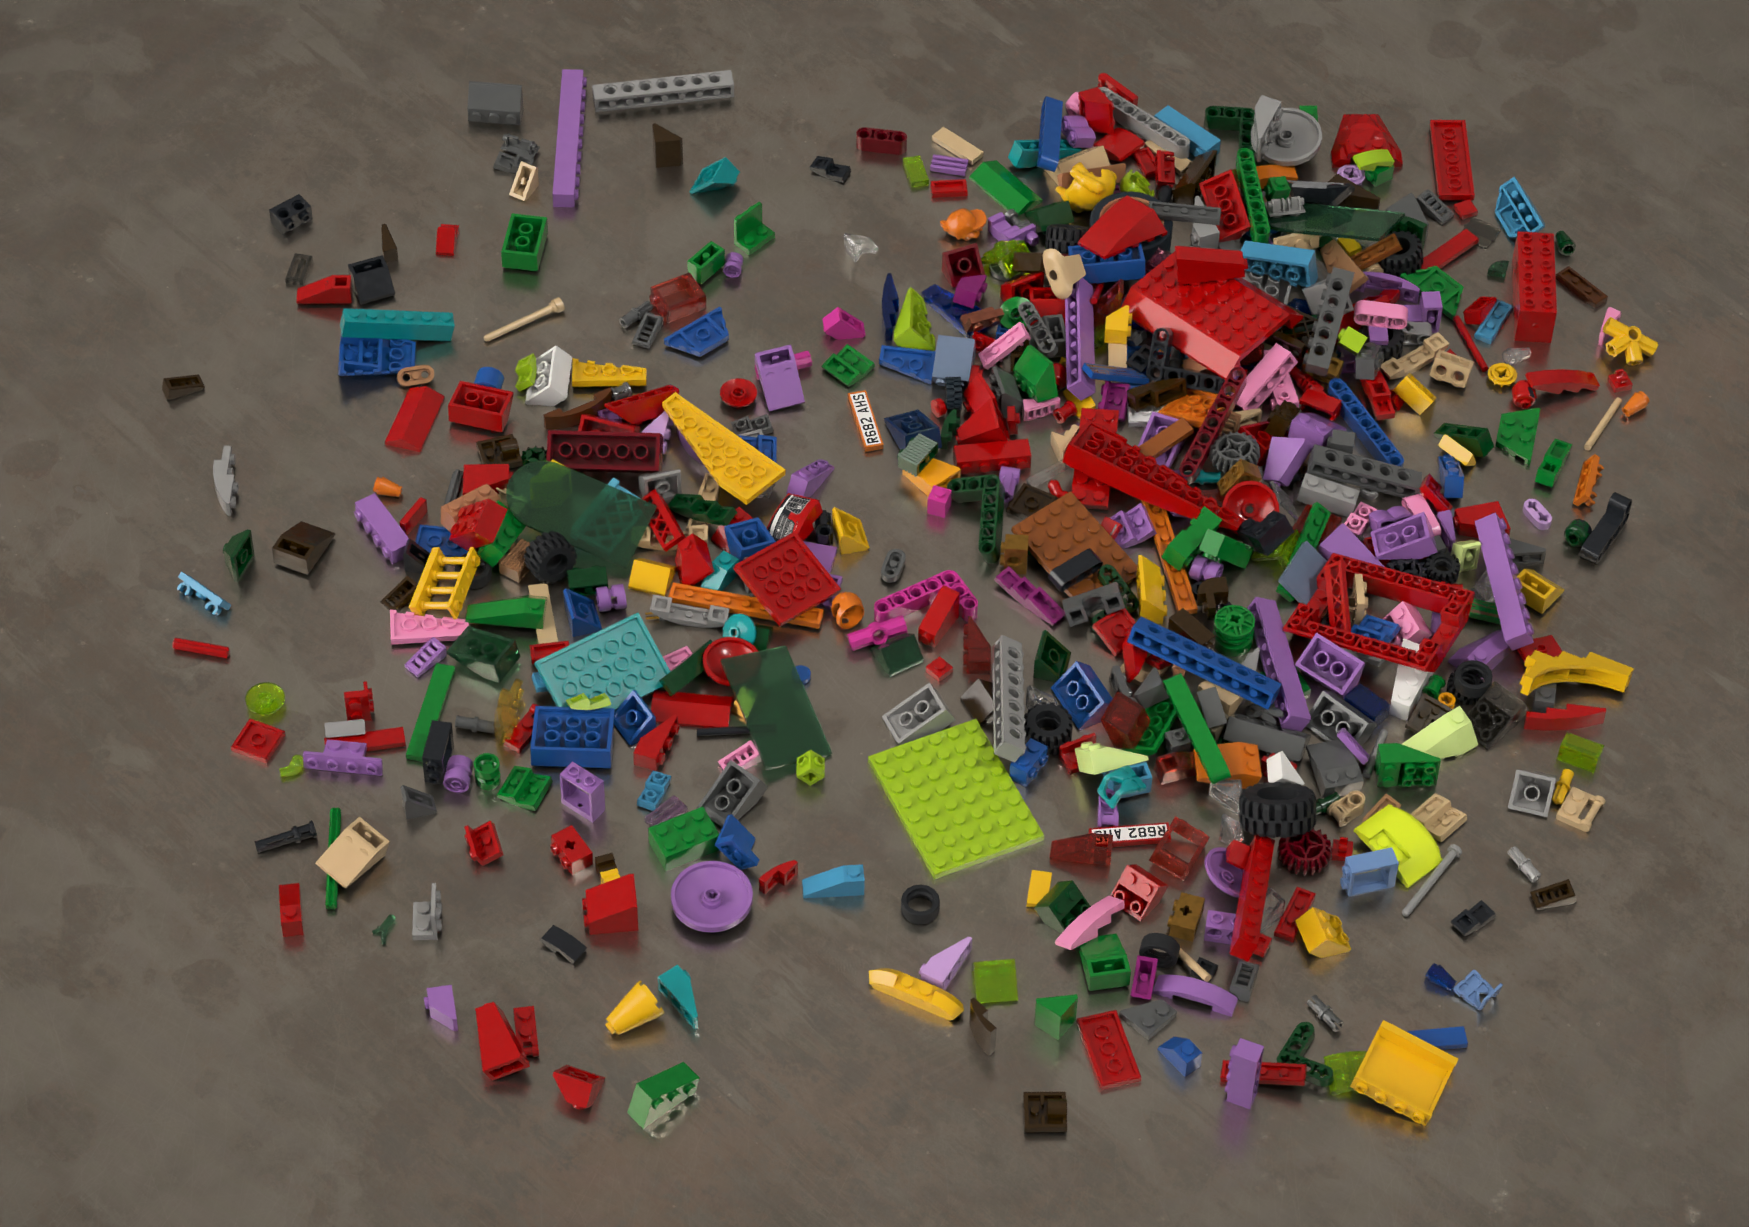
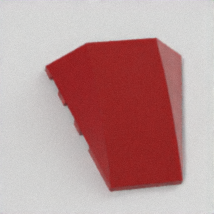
M1126 195L1113 202L1078 241V245L1103 259H1107L1125 252V248L1138 247L1139 243L1145 240L1147 242L1153 241L1155 236L1160 235L1163 237L1167 235V230L1154 209Z

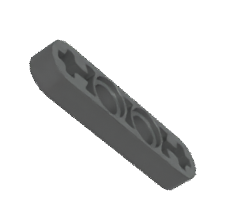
M1029 301L1023 302L1018 308L1020 316L1042 354L1047 358L1054 357L1058 353V347L1033 303ZM1029 309L1032 315L1028 316L1025 310ZM1039 321L1036 326H1030L1031 322ZM1046 333L1044 338H1037L1039 334ZM1048 343L1051 349L1048 350L1045 344Z

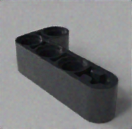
M1616 492L1612 494L1605 514L1584 542L1579 553L1580 557L1598 564L1627 522L1632 499Z

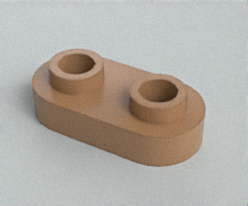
M429 365L403 368L398 372L397 381L403 387L428 384L434 378V370ZM423 372L428 373V377L423 378L421 374ZM408 375L410 380L404 381L403 376Z

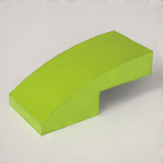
M1388 149L1370 150L1353 156V160L1359 170L1374 171L1377 166L1392 167L1395 162Z
M534 354L519 360L515 372L519 378L515 387L519 392L535 383L537 366Z
M582 693L566 700L567 705L571 709L593 710L611 705L610 699L605 693L590 699Z

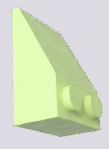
M1092 741L1081 743V747L1075 748L1079 772L1093 775L1149 760L1148 756L1102 746L1100 743L1093 744Z

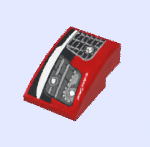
M788 493L776 509L767 526V530L777 542L787 535L796 532L804 541L814 530L812 523L823 512L820 500Z

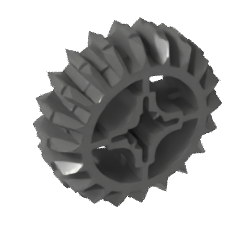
M1238 430L1236 433L1229 431L1228 434L1222 432V435L1217 436L1214 444L1211 445L1209 459L1213 467H1216L1218 471L1223 470V473L1226 474L1240 459L1257 465L1260 458V447L1256 439H1253L1251 435L1246 436L1245 432L1242 434Z

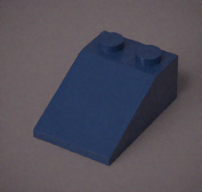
M919 409L884 418V422L900 450L905 449L912 437L915 438L918 433L938 442V449L942 448L940 427Z

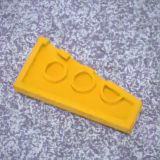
M572 358V387H618L623 385L624 382H627L630 386H647L646 368L622 365L620 368L612 363L599 365L595 364V361L588 360L587 363L579 362V359Z

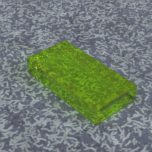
M920 155L903 158V165L911 187L929 184V178Z

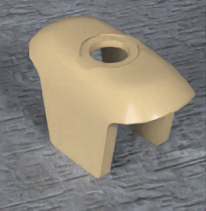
M1046 249L1042 257L1051 289L1057 298L1067 299L1071 296L1073 284L1086 275L1081 256L1077 254L1064 257L1056 249Z

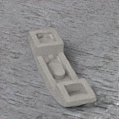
M653 594L650 612L673 623L692 627L714 628L724 626L728 619L730 608L710 605V610L672 603L671 597Z

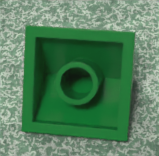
M1078 995L1036 998L1035 1026L1055 1039L1060 1040L1076 1022Z

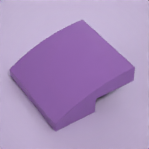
M1142 503L1126 513L1121 510L1110 517V519L1123 526L1115 538V541L1122 549L1139 544L1157 534Z

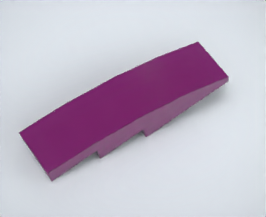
M1010 566L995 577L994 580L1009 595L1053 626L1066 615L1064 610L1040 586L1036 588L1025 576L1020 578Z

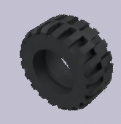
M1264 782L1263 784H1254V786L1244 789L1239 796V823L1246 832H1250L1253 835L1257 834L1261 837L1287 838L1289 836L1296 837L1297 835L1306 834L1316 825V795L1312 789L1297 783Z

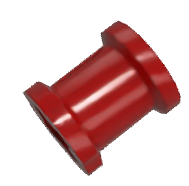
M1068 400L1062 407L1053 410V416L1058 423L1062 424L1070 416L1077 415L1078 411L1075 404Z

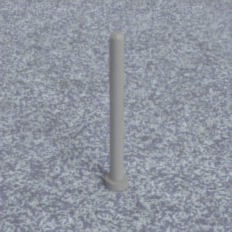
M1451 844L1448 847V854L1402 910L1404 916L1411 914L1453 859L1460 857L1462 850L1459 846Z

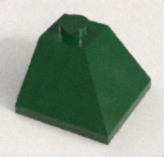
M248 529L232 536L223 547L225 563L234 582L237 583L255 556L251 530Z

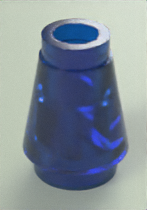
M1433 963L1425 974L1429 982L1448 991H1451L1457 983L1440 964Z

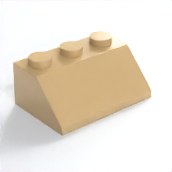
M1104 146L1087 148L1059 160L1055 172L1044 170L1059 186L1057 175L1070 172L1072 167L1079 162H1082L1086 169L1109 166L1110 163Z

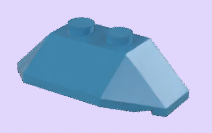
M1515 176L1499 187L1495 214L1510 238H1516L1517 231L1539 232L1545 228V222Z

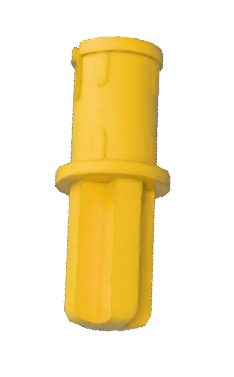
M1563 769L1559 781L1555 783L1556 789L1552 796V801L1556 805L1563 803L1566 794L1571 789L1570 784L1574 777V772L1570 769Z

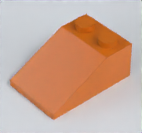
M1243 742L1217 744L1228 766L1231 778L1216 783V785L1246 789L1259 782L1262 774L1258 745ZM1193 749L1197 781L1211 784L1195 749Z

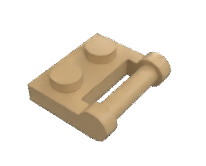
M1572 787L1559 809L1556 819L1584 832H1588L1592 827L1594 817L1598 810L1604 806L1606 800L1602 796H1594ZM1586 805H1592L1585 819H1579Z

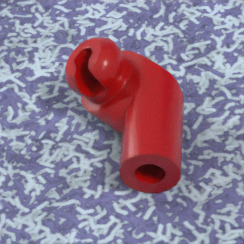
M1051 480L1048 483L1050 493L1057 496V499L1069 493L1062 490L1058 480Z

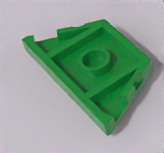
M1437 266L1415 270V273L1406 275V273L1400 275V278L1420 288V296L1421 292L1440 291L1443 306L1442 313L1453 320L1464 288L1461 284Z
M1541 408L1501 414L1495 446L1507 451L1513 457H1521L1525 460V464L1530 465Z

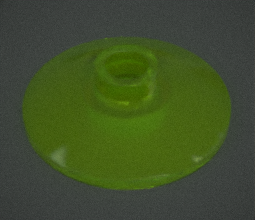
M262 682L252 686L247 691L245 702L252 712L267 715L278 711L283 706L285 693L275 683Z

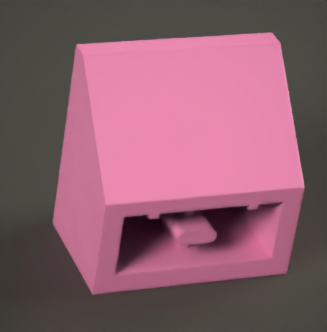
M1404 601L1383 618V620L1399 624L1401 628L1390 644L1402 647L1403 638L1420 644L1424 638L1429 639L1432 636L1417 608Z

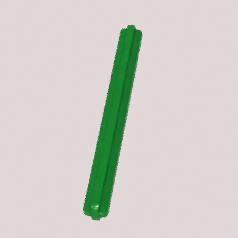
M338 807L330 809L328 848L340 835L341 809ZM327 874L325 905L326 909L335 910L337 908L338 882Z

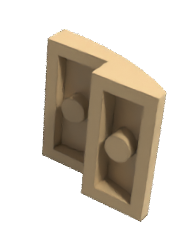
M1436 793L1411 813L1412 816L1426 827L1433 838L1439 842H1443L1467 821V814L1451 807L1450 800Z

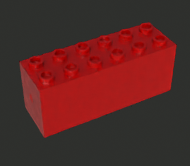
M1517 231L1512 259L1514 341L1551 343L1557 315L1554 233Z

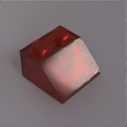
M1116 692L1100 719L1114 748L1135 749L1151 722L1144 707L1121 692Z

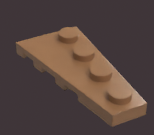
M1335 239L1320 249L1328 273H1332L1333 267L1355 272L1350 293L1369 280Z

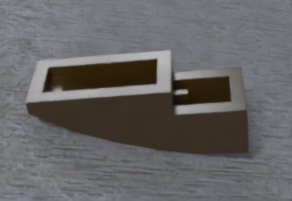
M1184 378L1160 380L1127 390L1128 406L1136 412L1150 406L1158 408L1187 395L1186 379Z

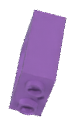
M572 761L560 773L562 804L593 823L605 811L604 781Z

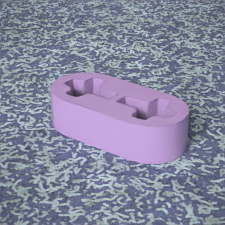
M1527 499L1523 505L1524 515L1537 529H1549L1552 522L1551 514L1539 501Z

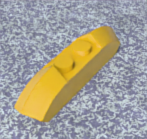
M890 968L869 970V984L875 990L946 1020H954L964 1011L961 1001L939 987Z

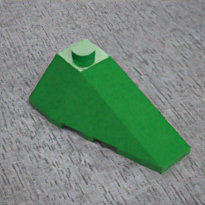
M525 595L470 604L467 607L465 621L467 623L543 629L547 597Z

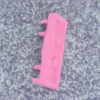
M1022 322L1017 323L978 354L985 369L988 370L990 367H994L998 361L1002 362L1003 358L1015 350L1017 346H1023V342L1026 339H1031Z

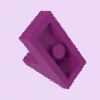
M1137 955L1131 990L1132 997L1151 1000L1156 979L1157 958Z

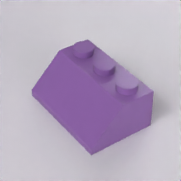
M1316 633L1295 666L1302 673L1345 700H1348L1359 683L1365 663Z

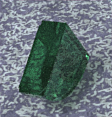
M1502 260L1493 263L1489 267L1487 274L1505 278L1509 261Z

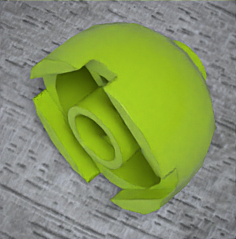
M1131 169L1120 181V192H1139L1150 196L1155 195L1154 190L1150 191L1149 189L1151 184L1137 171L1133 173Z

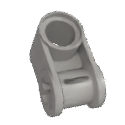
M1407 321V329H1402V333H1404L1403 345L1422 346L1423 340L1433 335L1431 324L1428 322Z

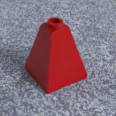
M989 399L957 429L958 435H955L958 445L1010 440L1006 420L993 399Z

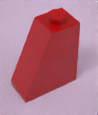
M509 464L464 465L463 495L485 484H488L499 494L496 488L510 490V483H514V473L510 472Z
M1499 501L1455 509L1454 517H1452L1454 528H1456L1461 536L1479 538L1475 521L1493 513H1496L1500 519H1504L1507 526L1505 533L1510 536L1511 531Z
M945 585L941 587L918 628L919 641L933 648L937 646L959 618V592Z

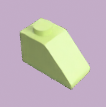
M1467 540L1453 543L1451 555L1454 554L1456 556L1455 559H1459V573L1477 569L1481 548L1480 541Z

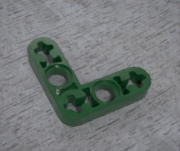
M1103 565L1097 573L1099 581L1103 586L1113 581L1112 583L1117 582L1122 587L1123 593L1121 594L1124 597L1125 608L1132 615L1139 607L1137 597L1112 565ZM1104 572H1105V573H1108V572H1109V573H1110V576H1108V575L1104 576L1103 573H1104ZM1127 603H1132L1133 606H1132V607H1131V606H1128V607H1127L1126 604H1127ZM1106 610L1100 611L1092 618L1090 622L1091 628L1094 623L1109 615L1106 613Z
M1301 1022L1296 1026L1277 1056V1063L1306 1064L1311 1069L1306 1072L1305 1081L1321 1087H1327L1334 1081L1333 1070L1329 1066L1303 1057L1315 1038V1030L1310 1022ZM1295 1044L1301 1046L1299 1050H1292L1290 1047Z

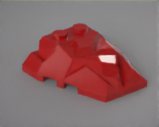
M1344 114L1330 156L1332 168H1340L1344 165H1350L1351 157L1356 154L1370 150L1388 149L1395 161L1394 167H1403L1402 153L1379 114Z

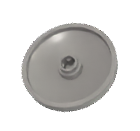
M1281 108L1283 109L1281 117L1282 127L1280 131L1276 132L1273 144H1269L1268 153L1262 159L1279 166H1295L1312 159L1321 147V127L1314 117L1302 110ZM1253 124L1251 130V144L1254 151L1256 152Z

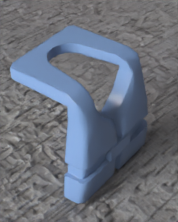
M1472 970L1464 980H1461L1453 988V992L1459 997H1463L1464 1001L1478 1010H1482L1491 997H1496L1499 994L1503 984L1500 983L1493 989L1476 970ZM1479 994H1486L1487 996L1481 1003Z

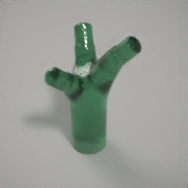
M389 914L385 921L372 931L373 934L381 931L383 945L386 944V935L389 927L396 920V917L392 914Z

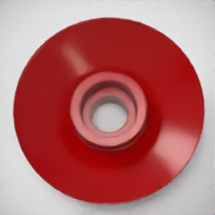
M735 378L728 380L722 385L720 397L729 406L745 407L754 402L757 397V389L751 381Z

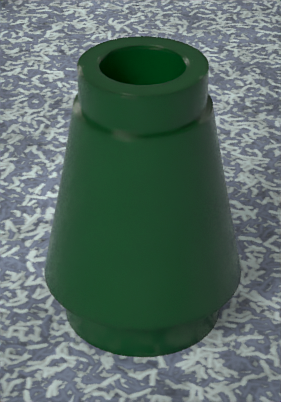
M1564 231L1557 232L1555 238L1559 252L1565 256L1573 254L1576 247L1575 242Z

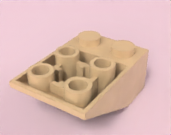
M358 817L346 827L315 864L346 889L386 855L390 841L361 817Z

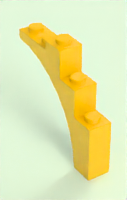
M1535 650L1525 660L1524 666L1527 668L1520 681V685H1522L1520 693L1528 696L1533 690L1543 685L1558 682L1589 683L1624 693L1630 683L1634 668L1593 652H1589L1586 658H1580L1565 651H1562L1559 657H1552Z

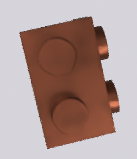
M988 307L961 315L960 320L966 333L998 325L1004 316L1002 308L994 310L993 307Z

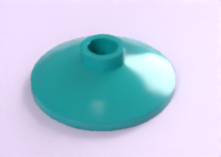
M745 614L732 615L724 624L723 638H741L753 645L756 639V627L753 620Z

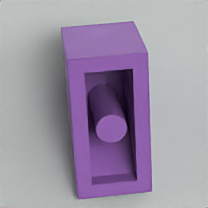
M452 985L427 988L428 997H424L425 1009L430 1010V1017L451 1030L458 1031Z

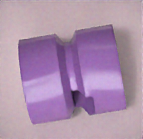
M1197 555L1191 565L1189 578L1205 581L1209 578L1221 577L1224 564L1214 560L1209 562V558Z
M623 584L612 585L610 589L607 586L596 588L599 612L611 611L613 607L616 610L627 608Z
M463 755L450 757L443 781L444 787L454 793L467 791L474 767L473 761Z

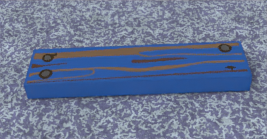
M1084 363L1082 367L1083 371L1091 379L1140 385L1147 384L1150 381L1144 372L1140 374L1131 368Z

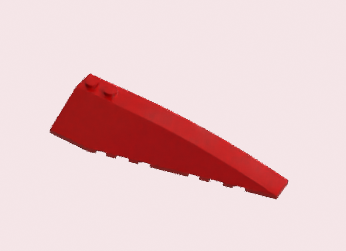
M1091 420L1084 425L1068 444L1062 460L1063 463L1128 495L1191 519H1197L1201 509L1205 506L1222 519L1219 527L1235 531L1244 522L1243 518L1227 507L1218 506L1217 500L1214 498H1207L1202 495V490L1198 487L1192 488L1189 486L1186 479L1167 466L1158 465L1154 457L1142 454L1138 446L1134 445L1132 447L1123 436Z

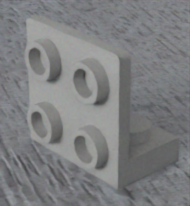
M432 883L430 902H413V940H438V931H442V921L440 919V915H442L441 891L437 890L436 883Z

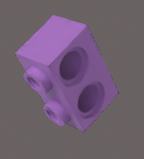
M1208 910L1204 941L1231 945L1236 914Z

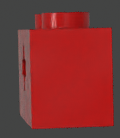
M572 825L551 835L550 849L555 856H559L563 868L568 869L572 875L593 865V852Z

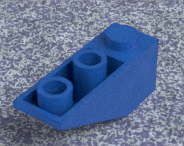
M1450 454L1438 456L1443 496L1445 498H1463L1464 475L1459 461Z

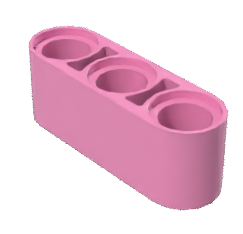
M1360 300L1355 304L1354 321L1359 325L1390 329H1404L1407 326L1408 309L1404 305Z
M1421 493L1402 498V506L1413 516L1424 512L1432 526L1434 536L1439 535L1441 537V527Z

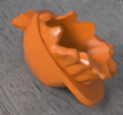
M961 208L952 212L946 221L941 220L940 224L944 231L955 236L957 240L969 241L971 238L979 237L987 218L982 210L975 209L969 211Z

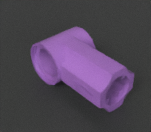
M1001 466L999 479L1005 488L1004 502L1008 503V501L1013 499L1015 487L1020 479L1021 469Z

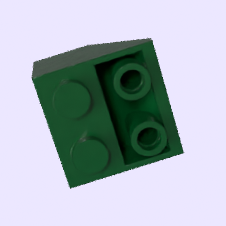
M1071 880L1057 882L1037 903L1034 909L1046 925L1062 934L1080 914L1091 906L1074 881Z

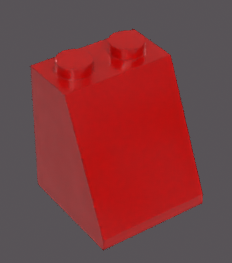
M634 873L585 890L586 898H582L583 911L587 910V915H584V926L589 927V935L639 931Z

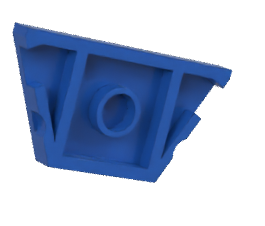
M719 306L664 338V344L701 357L729 340V333L723 318L722 308Z

